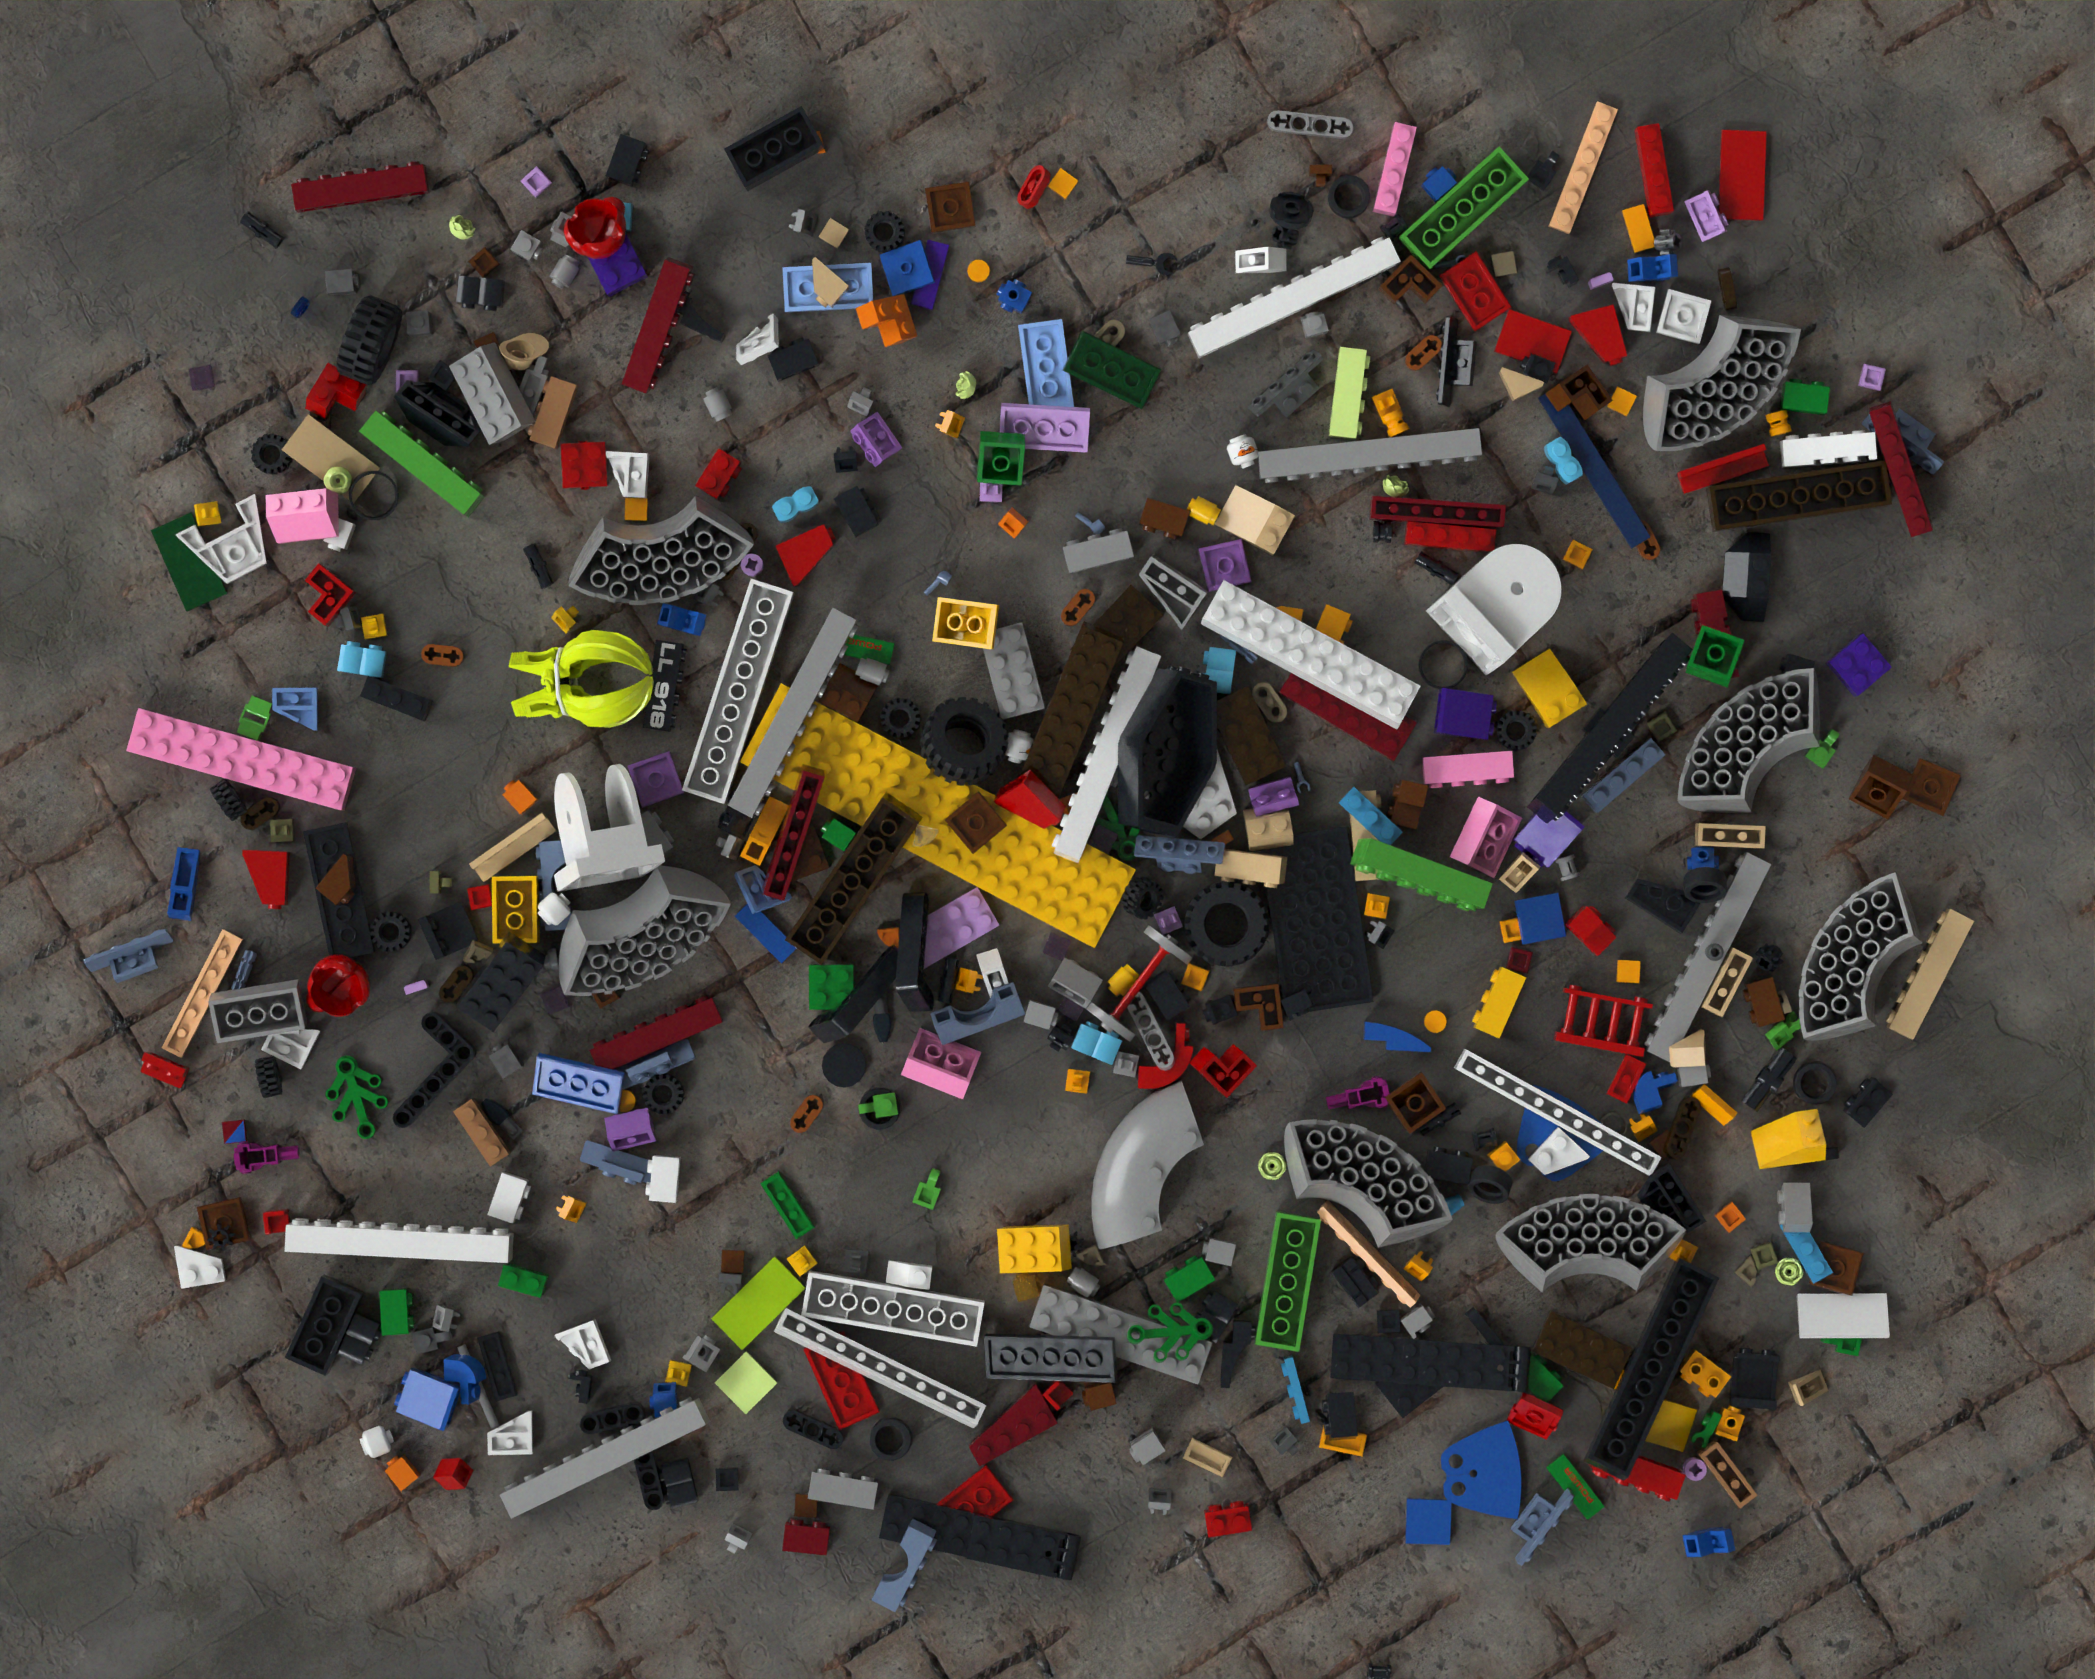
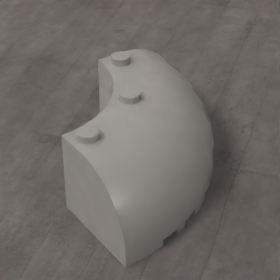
M1719 315L1718 324L1712 339L1694 361L1672 373L1647 376L1643 404V425L1649 446L1656 451H1678L1703 446L1705 443L1727 436L1732 430L1751 420L1758 413L1757 410L1775 394L1778 389L1776 387L1783 376H1786L1788 372L1787 367L1791 358L1794 357L1798 346L1801 329L1774 321Z
M694 496L691 502L679 513L655 524L626 525L603 516L580 552L571 571L568 586L594 598L606 599L613 603L646 605V603L671 602L680 599V597L704 590L711 583L724 577L729 570L745 557L754 545V542L748 532L736 521L697 496Z
M1814 668L1797 669L1774 677H1767L1755 685L1744 688L1737 693L1738 695L1725 702L1715 711L1712 718L1697 734L1694 744L1685 759L1686 762L1681 773L1677 801L1680 805L1703 812L1752 813L1756 790L1772 766L1796 751L1820 747L1819 689Z
M659 865L653 870L648 880L635 893L623 901L597 910H573L562 938L559 954V979L564 995L592 996V993L604 992L605 995L612 994L614 990L622 988L630 990L641 986L642 982L653 977L656 980L672 971L673 966L681 961L684 963L697 952L696 948L704 941L707 942L711 937L710 933L716 926L719 927L731 905L727 895L715 883L697 873L681 868Z
M1896 872L1881 877L1852 894L1848 900L1835 909L1823 928L1816 935L1802 969V980L1799 989V1018L1805 1040L1830 1039L1877 1026L1874 1009L1875 997L1883 974L1899 955L1923 943L1910 900Z
M1181 1079L1160 1088L1138 1103L1122 1119L1103 1149L1095 1172L1091 1196V1215L1098 1249L1113 1247L1162 1231L1159 1217V1200L1165 1179L1182 1157L1204 1145Z
M1301 1120L1289 1122L1286 1126L1284 1135L1285 1156L1296 1199L1321 1198L1343 1205L1354 1212L1367 1225L1378 1248L1429 1234L1446 1226L1453 1220L1442 1193L1440 1194L1434 1185L1431 1176L1427 1175L1420 1167L1421 1164L1413 1156L1404 1152L1389 1138L1381 1134L1377 1135L1365 1127L1352 1123L1345 1124L1336 1120Z
M1580 1194L1579 1196H1565L1552 1199L1547 1203L1530 1208L1528 1211L1510 1220L1496 1232V1241L1513 1266L1542 1293L1552 1284L1563 1278L1586 1273L1602 1274L1616 1278L1638 1291L1676 1249L1684 1237L1686 1229L1667 1215L1651 1209L1650 1206L1632 1202L1624 1197Z

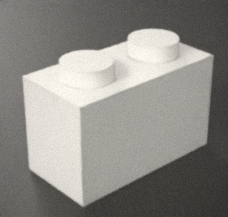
M654 1155L652 1160H648L647 1173H651V1182L646 1183L645 1194L649 1195V1201L677 1202L681 1157Z
M502 1172L487 1215L512 1224L516 1219L520 1220L524 1209L520 1205L523 1198L527 1199L531 1186H528L529 1180Z

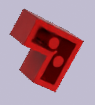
M327 363L306 397L305 409L324 419L335 402L356 411L366 395L367 385L341 375L336 366Z
M320 563L317 564L305 579L308 584L322 594L308 612L327 627L340 614V609H343L357 593Z
M1582 906L1564 925L1595 956H1599L1617 938L1613 934L1615 929L1607 922L1603 924V921L1600 919L1602 914L1595 907Z
M1234 1044L1219 1059L1207 1048L1203 1047L1189 1062L1226 1098L1257 1067Z

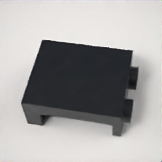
M1739 1348V1351H1733L1729 1398L1731 1406L1776 1410L1777 1401L1775 1396L1780 1356L1775 1354L1774 1350L1762 1349L1761 1353H1753L1751 1348Z

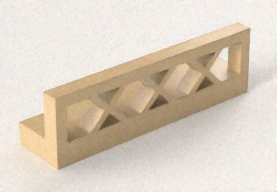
M541 813L469 863L472 869H475L482 881L485 882L537 846L539 842L544 841L557 832V830L545 813Z

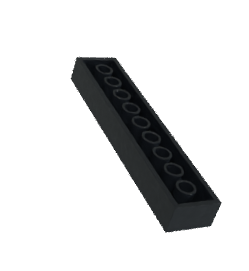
M1671 633L1664 639L1528 804L1527 808L1546 824L1551 820L1556 822L1569 808L1566 804L1570 805L1582 793L1583 790L1580 787L1584 788L1586 784H1589L1596 775L1594 770L1597 772L1609 760L1610 757L1607 754L1611 755L1622 744L1626 735L1637 725L1636 722L1649 711L1653 702L1664 692L1663 689L1676 678L1680 669L1689 662L1690 657L1688 655L1693 649L1674 633Z
M1680 1258L1674 1262L1586 1453L1584 1462L1623 1481L1629 1477L1719 1277Z

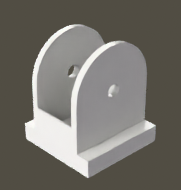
M1522 544L1505 545L1493 550L1473 566L1445 594L1432 604L1426 612L1464 650L1475 665L1485 675H1488L1505 663L1553 616L1561 598V581L1556 567L1541 551Z
M611 765L607 770L605 796L611 828L591 831L585 801L575 777L569 772L558 775L554 792L555 812L566 866L554 874L557 892L640 878L665 862L662 844L647 846L636 791L632 779L623 765Z

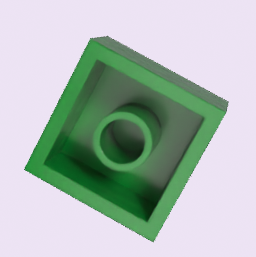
M980 431L977 482L1022 485L1025 434Z
M1702 625L1685 673L1728 688L1745 640Z
M854 964L809 965V1010L837 1009L854 988Z

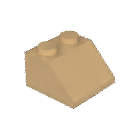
M1253 808L1243 810L1250 852L1294 845L1288 808L1257 817Z

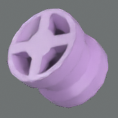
M747 554L741 560V569L748 576L754 577L762 572L764 564L758 555Z
M1690 1457L1683 1463V1472L1690 1480L1699 1481L1706 1475V1465L1699 1458Z

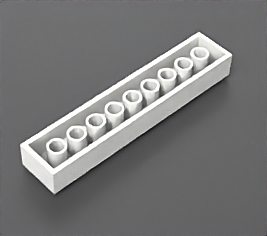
M754 579L750 580L682 791L726 804L795 594L794 592Z
M1223 580L1201 621L1203 626L1395 729H1398L1421 687Z
M295 1218V1220L286 1225L285 1252L509 1263L513 1258L514 1233H508V1229L495 1228L493 1232H486L484 1227H473L470 1231H464L463 1226H451V1228L445 1230L442 1229L441 1225H428L425 1229L420 1228V1224H406L404 1227H397L398 1223H384L381 1226H375V1222L363 1221L359 1225H353V1221L340 1220L337 1224H331V1220L318 1219L314 1223H309L307 1218Z

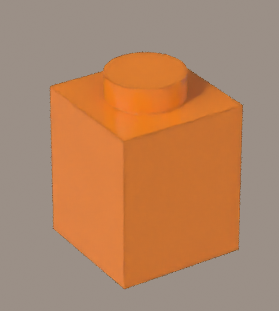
M521 780L509 782L504 787L506 792L502 794L521 815L539 800Z
M405 1454L400 1458L396 1455L386 1463L389 1467L385 1472L400 1491L404 1490L421 1476Z

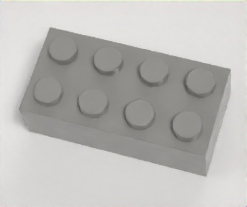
M496 343L480 346L449 366L489 445L502 442L536 422Z
M1022 622L996 629L994 649L983 648L1001 718L1006 720L1045 709Z
M299 979L211 993L208 1001L217 1043L304 1030L307 1024Z

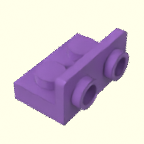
M878 412L864 419L851 430L853 440L860 445L865 452L866 459L874 467H877L884 460L902 449V446Z
M1291 777L1281 778L1248 788L1256 817L1299 805Z

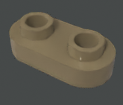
M1109 320L1094 336L1116 346L1123 338L1125 328L1120 321ZM1113 326L1117 329L1115 335L1109 333V329Z
M1265 682L1256 684L1251 694L1265 717L1273 723L1284 720L1287 715V708L1272 686ZM1261 689L1267 692L1265 698H1261L1258 695ZM1274 707L1280 710L1278 716H1274L1271 713Z

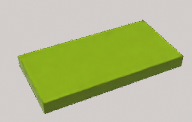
M774 1256L711 1319L743 1350L806 1287Z

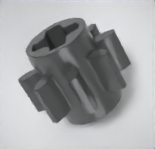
M1660 230L1661 235H1657L1654 239L1656 251L1660 252L1661 256L1676 254L1675 250H1679L1682 246L1681 236L1676 233V230Z

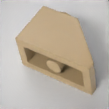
M814 257L812 267L814 292L817 295L816 300L825 308L827 305L833 308L849 290V286L820 260Z

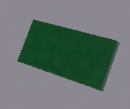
M1082 330L1062 369L1140 409L1143 408L1161 372V369Z
M192 512L151 530L186 612L228 594L222 579L176 536V534L193 525H196L202 536Z

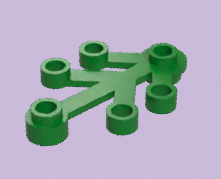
M1106 794L1102 806L1109 821L1097 817L1094 826L1116 833L1119 842L1105 838L1099 832L1092 836V842L1097 846L1103 845L1117 850L1119 857L1123 860H1133L1136 858L1134 851L1136 838L1140 830L1132 828L1127 838L1124 832L1125 825L1118 824V817ZM1096 835H1101L1103 837V841L1101 843H1096L1094 841V837ZM1127 845L1132 847L1130 854L1124 852V847Z
M349 1055L342 1056L336 1062L338 1074L325 1095L330 1101L337 1100L340 1096L339 1089L345 1079L348 1089L338 1108L333 1111L332 1118L336 1122L344 1121L346 1111L353 1100L360 1122L357 1127V1133L362 1139L372 1138L375 1135L376 1127L372 1122H369L361 1097L374 1103L379 1109L386 1108L389 1100L384 1095L378 1096L357 1085L355 1076L367 1081L373 1088L381 1085L382 1078L378 1074L372 1075L359 1068L354 1057ZM345 1062L351 1064L349 1071L343 1068ZM372 1077H377L379 1079V1083L377 1085H373L371 1083ZM330 1090L336 1092L335 1098L329 1097ZM379 1098L385 1099L384 1106L378 1104ZM337 1111H341L343 1113V1118L341 1120L337 1119L335 1116ZM364 1126H369L371 1128V1132L369 1134L364 1133Z
M1176 1302L1171 1305L1169 1309L1170 1314L1173 1317H1181L1189 1324L1188 1326H1180L1166 1315L1159 1305L1154 1304L1149 1307L1148 1316L1151 1319H1158L1167 1328L1144 1330L1140 1325H1133L1127 1332V1339L1132 1344H1140L1144 1339L1169 1337L1162 1347L1156 1349L1153 1354L1154 1360L1162 1363L1166 1360L1167 1353L1181 1336L1191 1335L1184 1346L1178 1347L1175 1351V1357L1180 1361H1184L1198 1340H1206L1211 1336L1213 1332L1211 1322L1205 1318L1196 1319L1183 1308L1181 1303ZM1173 1307H1179L1180 1313H1175ZM1151 1309H1157L1158 1315H1153ZM1203 1326L1205 1328V1332L1200 1333L1197 1327ZM1137 1332L1139 1339H1134L1132 1333ZM1184 1350L1186 1352V1356L1181 1357L1178 1351ZM1162 1352L1164 1354V1358L1159 1359L1156 1353Z

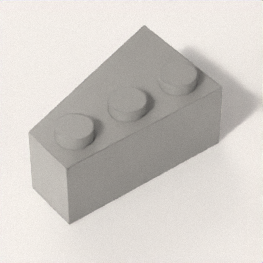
M1152 554L1139 573V576L1159 599L1181 630L1185 627L1208 592L1154 554Z

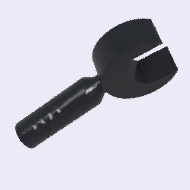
M1163 253L1158 256L1157 260L1127 255L1126 264L1148 267L1154 265L1161 275L1169 276L1173 273L1164 270L1163 262L1168 258L1177 261V258L1171 253Z

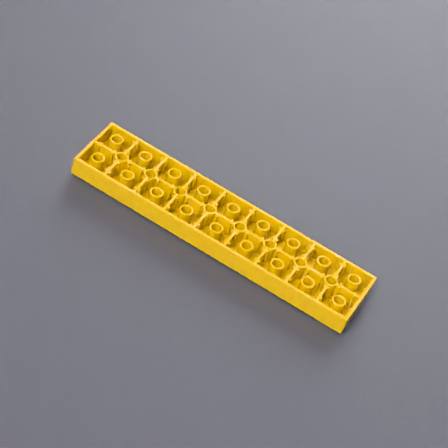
M780 684L740 760L742 764L750 765L790 689L788 686ZM816 701L814 702L817 705L811 717H806L803 723L806 725L801 737L796 736L793 744L796 746L791 756L786 755L782 762L785 764L781 775H775L773 780L794 790L803 764L824 770L825 778L817 803L861 826L864 825L883 795L887 792L923 817L902 848L1093 948L1096 947L1136 869L1088 844L1085 846L1079 863L1054 854L1055 847H1052L1056 834L1061 835L1062 830L1052 825L1043 829L998 806L993 802L996 797L995 795L976 785H969L968 782H965L964 786L957 785L956 781L946 782L945 777H938L934 774L935 770L933 767L931 769L928 768L926 765L927 759ZM979 791L1007 826L972 854L945 819Z

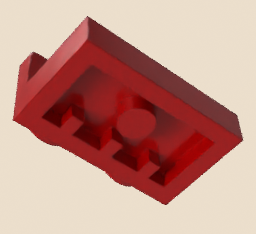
M718 448L695 486L719 500L720 496L724 498L731 488L728 486L732 478L736 479L742 471L740 467L741 461Z
M147 1051L144 1052L141 1059L144 1063L140 1071L177 1088H182L190 1068Z
M1243 1501L1231 1502L1230 1506L1227 1507L1215 1504L1208 1506V1510H1204L1208 1538L1252 1531L1248 1503L1244 1504Z

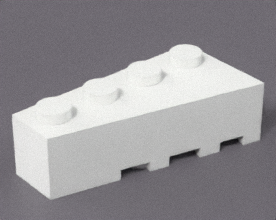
M1865 430L1852 431V434L1843 435V432L1830 433V436L1821 437V433L1808 434V438L1800 439L1799 435L1785 436L1786 440L1780 441L1782 468L1865 463L1877 459L1875 432L1865 433Z

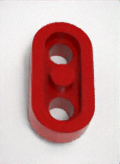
M1038 165L1030 171L1017 196V201L1021 206L1031 209L1038 204L1041 195L1050 181L1051 175L1049 170Z

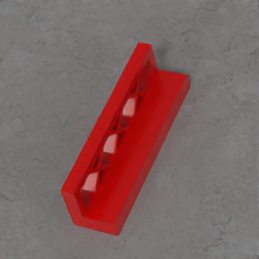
M1765 444L1678 472L1677 476L1683 494L1768 467L1769 465L1764 453L1766 450Z

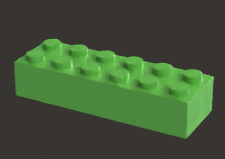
M1499 146L1399 237V240L1429 272L1526 184L1529 178Z
M375 410L359 432L469 518L485 498L481 494L483 489L471 480L468 483L463 480L466 476L454 466L451 469L446 466L448 461L436 452L434 455L429 453L431 448L420 439L414 441L411 438L414 434L401 424L399 427L394 425L396 420L384 411L380 414Z
M1372 838L1358 839L1350 863L1356 866V871L1364 874H1377L1376 878L1387 882L1389 880L1397 881L1396 885L1405 889L1416 888V893L1428 897L1429 895L1437 896V901L1446 904H1457V908L1464 911L1484 909L1493 884Z
M1276 1211L1254 1340L1255 1345L1300 1351L1321 1224L1320 1218Z

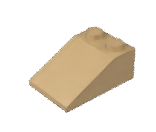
M1235 485L1215 525L1273 556L1295 515Z

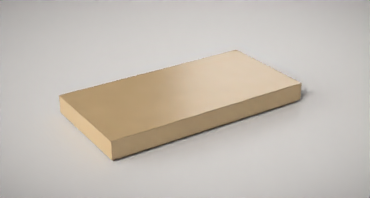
M309 414L281 449L323 481L327 471L332 467L346 468L352 477V482L361 473L378 471L380 467ZM375 474L366 475L355 484L352 492L353 503ZM348 490L347 492H345V493H343V494H341V495H343L345 498H347V499L349 500V490Z

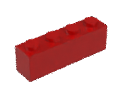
M1657 123L1639 126L1634 132L1649 218L1669 215L1674 211L1660 125Z
M1407 521L1404 545L1490 553L1495 550L1496 529Z

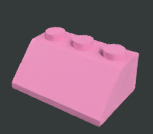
M324 488L266 495V518L276 542L281 544L339 537L338 493Z
M1478 797L1450 857L1495 878L1522 818L1495 803Z
M919 1028L901 1075L963 1099L981 1052L955 1041L942 1045L937 1034Z

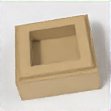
M830 218L820 233L819 238L838 249L849 229Z

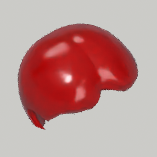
M607 197L603 200L592 198L579 203L575 207L573 217L571 219L568 218L564 225V236L570 247L576 253L592 259H605L616 253L622 247L626 235L624 203L616 197Z
M342 954L329 955L321 959L314 966L309 976L306 1003L310 1009L316 1012H326L335 1017L348 1016L368 1000L370 995L369 976L366 970L357 964L354 959Z

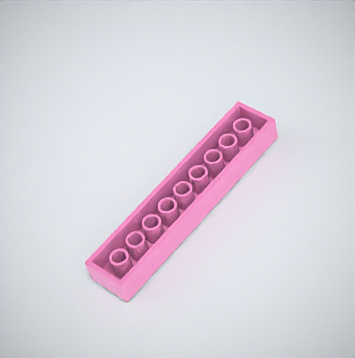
M141 708L137 710L126 750L345 811L356 771L355 767Z

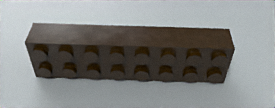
M1886 461L1715 485L1706 488L1712 532L1892 505Z
M1085 621L1081 626L1020 774L1021 776L1031 770L1058 799L1125 640L1124 637Z
M886 792L785 941L822 965L923 817Z

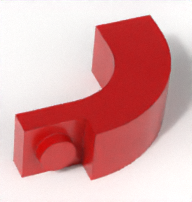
M1176 1023L1175 1048L1173 1052L1175 1057L1174 1066L1170 1070H1161L1157 1066L1139 1065V1089H1154L1166 1086L1179 1078L1186 1070L1192 1057L1193 1046L1185 1045V1041H1189V1028H1185V1023Z

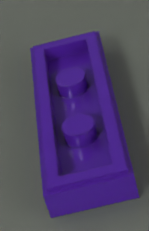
M927 240L925 251L935 283L914 290L911 305L933 310L949 245Z

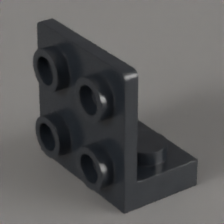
M457 902L428 916L417 919L435 960L470 946L473 940L478 942L477 935L462 902Z

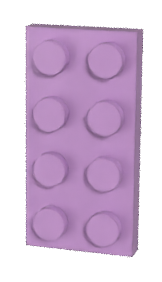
M1001 403L1000 432L1025 434V449L1088 452L1090 408Z
M978 887L928 915L924 969L999 926Z

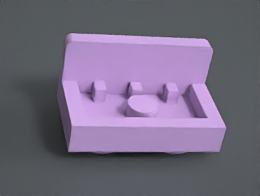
M1707 190L1684 201L1702 242L1727 232L1725 226L1729 224L1724 213L1720 214L1717 206L1720 203L1715 193L1711 194L1710 190Z

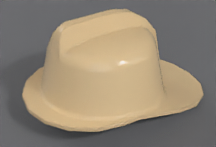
M526 333L502 342L499 346V351L503 355L509 370H526L534 359L548 351L549 342L539 334Z

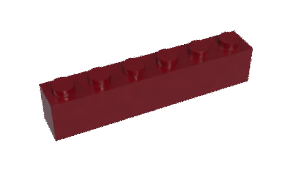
M419 161L406 163V167L400 168L397 165H388L384 167L385 170L376 171L375 168L363 169V173L360 174L348 171L340 173V177L332 178V175L318 176L319 180L310 181V178L297 179V183L291 184L295 211L301 213L428 194L430 192L426 167L424 164H420Z
M670 257L664 260L622 385L643 393H648L651 389H655L658 382L657 370L663 367L666 358L663 356L665 347L669 348L673 336L670 335L672 327L676 328L680 319V315L677 314L679 307H683L687 299V294H685L687 285L691 286L695 274L692 273L694 266Z
M1889 401L1869 408V414L1911 537L1933 531V524L1892 402Z
M1372 496L1369 520L1412 521L1502 529L1505 523L1506 505Z
M805 764L802 765L762 887L763 895L785 900L825 778L824 770Z
M706 995L695 1000L696 1005L688 1008L687 1004L674 1009L676 1013L667 1016L664 1013L654 1017L655 1022L647 1025L645 1021L633 1026L635 1031L627 1034L625 1030L613 1035L614 1040L606 1043V1040L603 1039L594 1043V1048L589 1051L595 1065L614 1069L724 1022L714 997L708 999Z

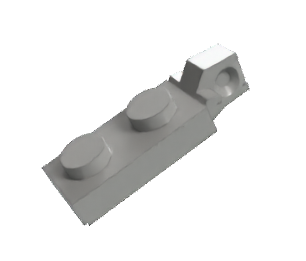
M544 356L538 357L536 364H531L526 369L519 388L533 417L542 396L545 381L548 380L549 371L545 370L549 359Z

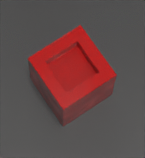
M289 1209L263 1212L265 1235L286 1232V1225L290 1223Z
M1053 1381L1042 1392V1395L1057 1411L1074 1394L1063 1381Z
M461 1458L442 1459L433 1478L446 1490L465 1489L474 1470Z

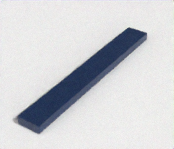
M1545 394L1538 398L1539 402L1561 437L1569 444L1572 455L1580 463L1583 473L1629 547L1632 549L1649 539V533L1570 406L1567 405L1557 412Z

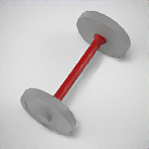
M1149 925L1144 933L1159 943L1160 949L1115 1010L1108 1014L1093 1002L1087 1007L1090 1013L1102 1021L1101 1026L1110 1033L1113 1030L1128 1041H1131L1135 1034L1121 1024L1119 1018L1166 954L1172 953L1187 965L1192 960L1190 955L1176 946L1178 944L1176 939L1169 934L1164 937Z

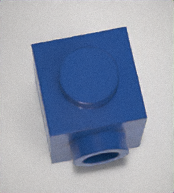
M1442 166L1438 170L1435 167L1426 175L1428 179L1422 183L1421 187L1436 203L1456 186L1457 182L1455 179L1457 177L1449 168L1445 169Z
M676 1382L654 1383L653 1396H650V1409H654L656 1418L661 1416L660 1411L668 1407H672L673 1410L678 1408Z

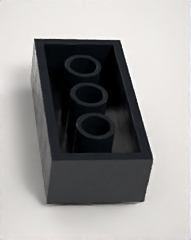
M802 106L724 148L747 192L825 149Z
M508 932L459 997L457 1009L494 1032L542 969L546 955L511 932Z
M325 1274L322 1275L285 1358L324 1376L329 1374L365 1292Z

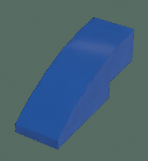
M177 847L167 911L169 918L192 920L200 850Z
M1364 1021V1040L1385 1041L1386 1050L1431 1052V1047L1405 1031L1380 1023Z

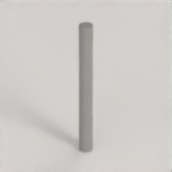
M466 1344L457 1347L460 1355L470 1356ZM480 1381L481 1393L479 1401L491 1429L499 1427V1423Z

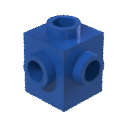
M1014 279L1013 282L1008 280L1007 284L1002 283L996 295L1000 296L998 302L1001 303L1000 307L1010 313L1015 310L1022 314L1032 296V292L1025 289L1026 285ZM1015 293L1017 297L1011 299L1009 295Z
M1699 846L1691 848V856L1687 857V870L1699 867L1719 869V858L1714 856V847Z

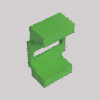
M252 695L240 717L237 733L259 741L262 736L261 732H264L271 714L269 712L272 710V703ZM245 712L266 719L264 725L244 717Z

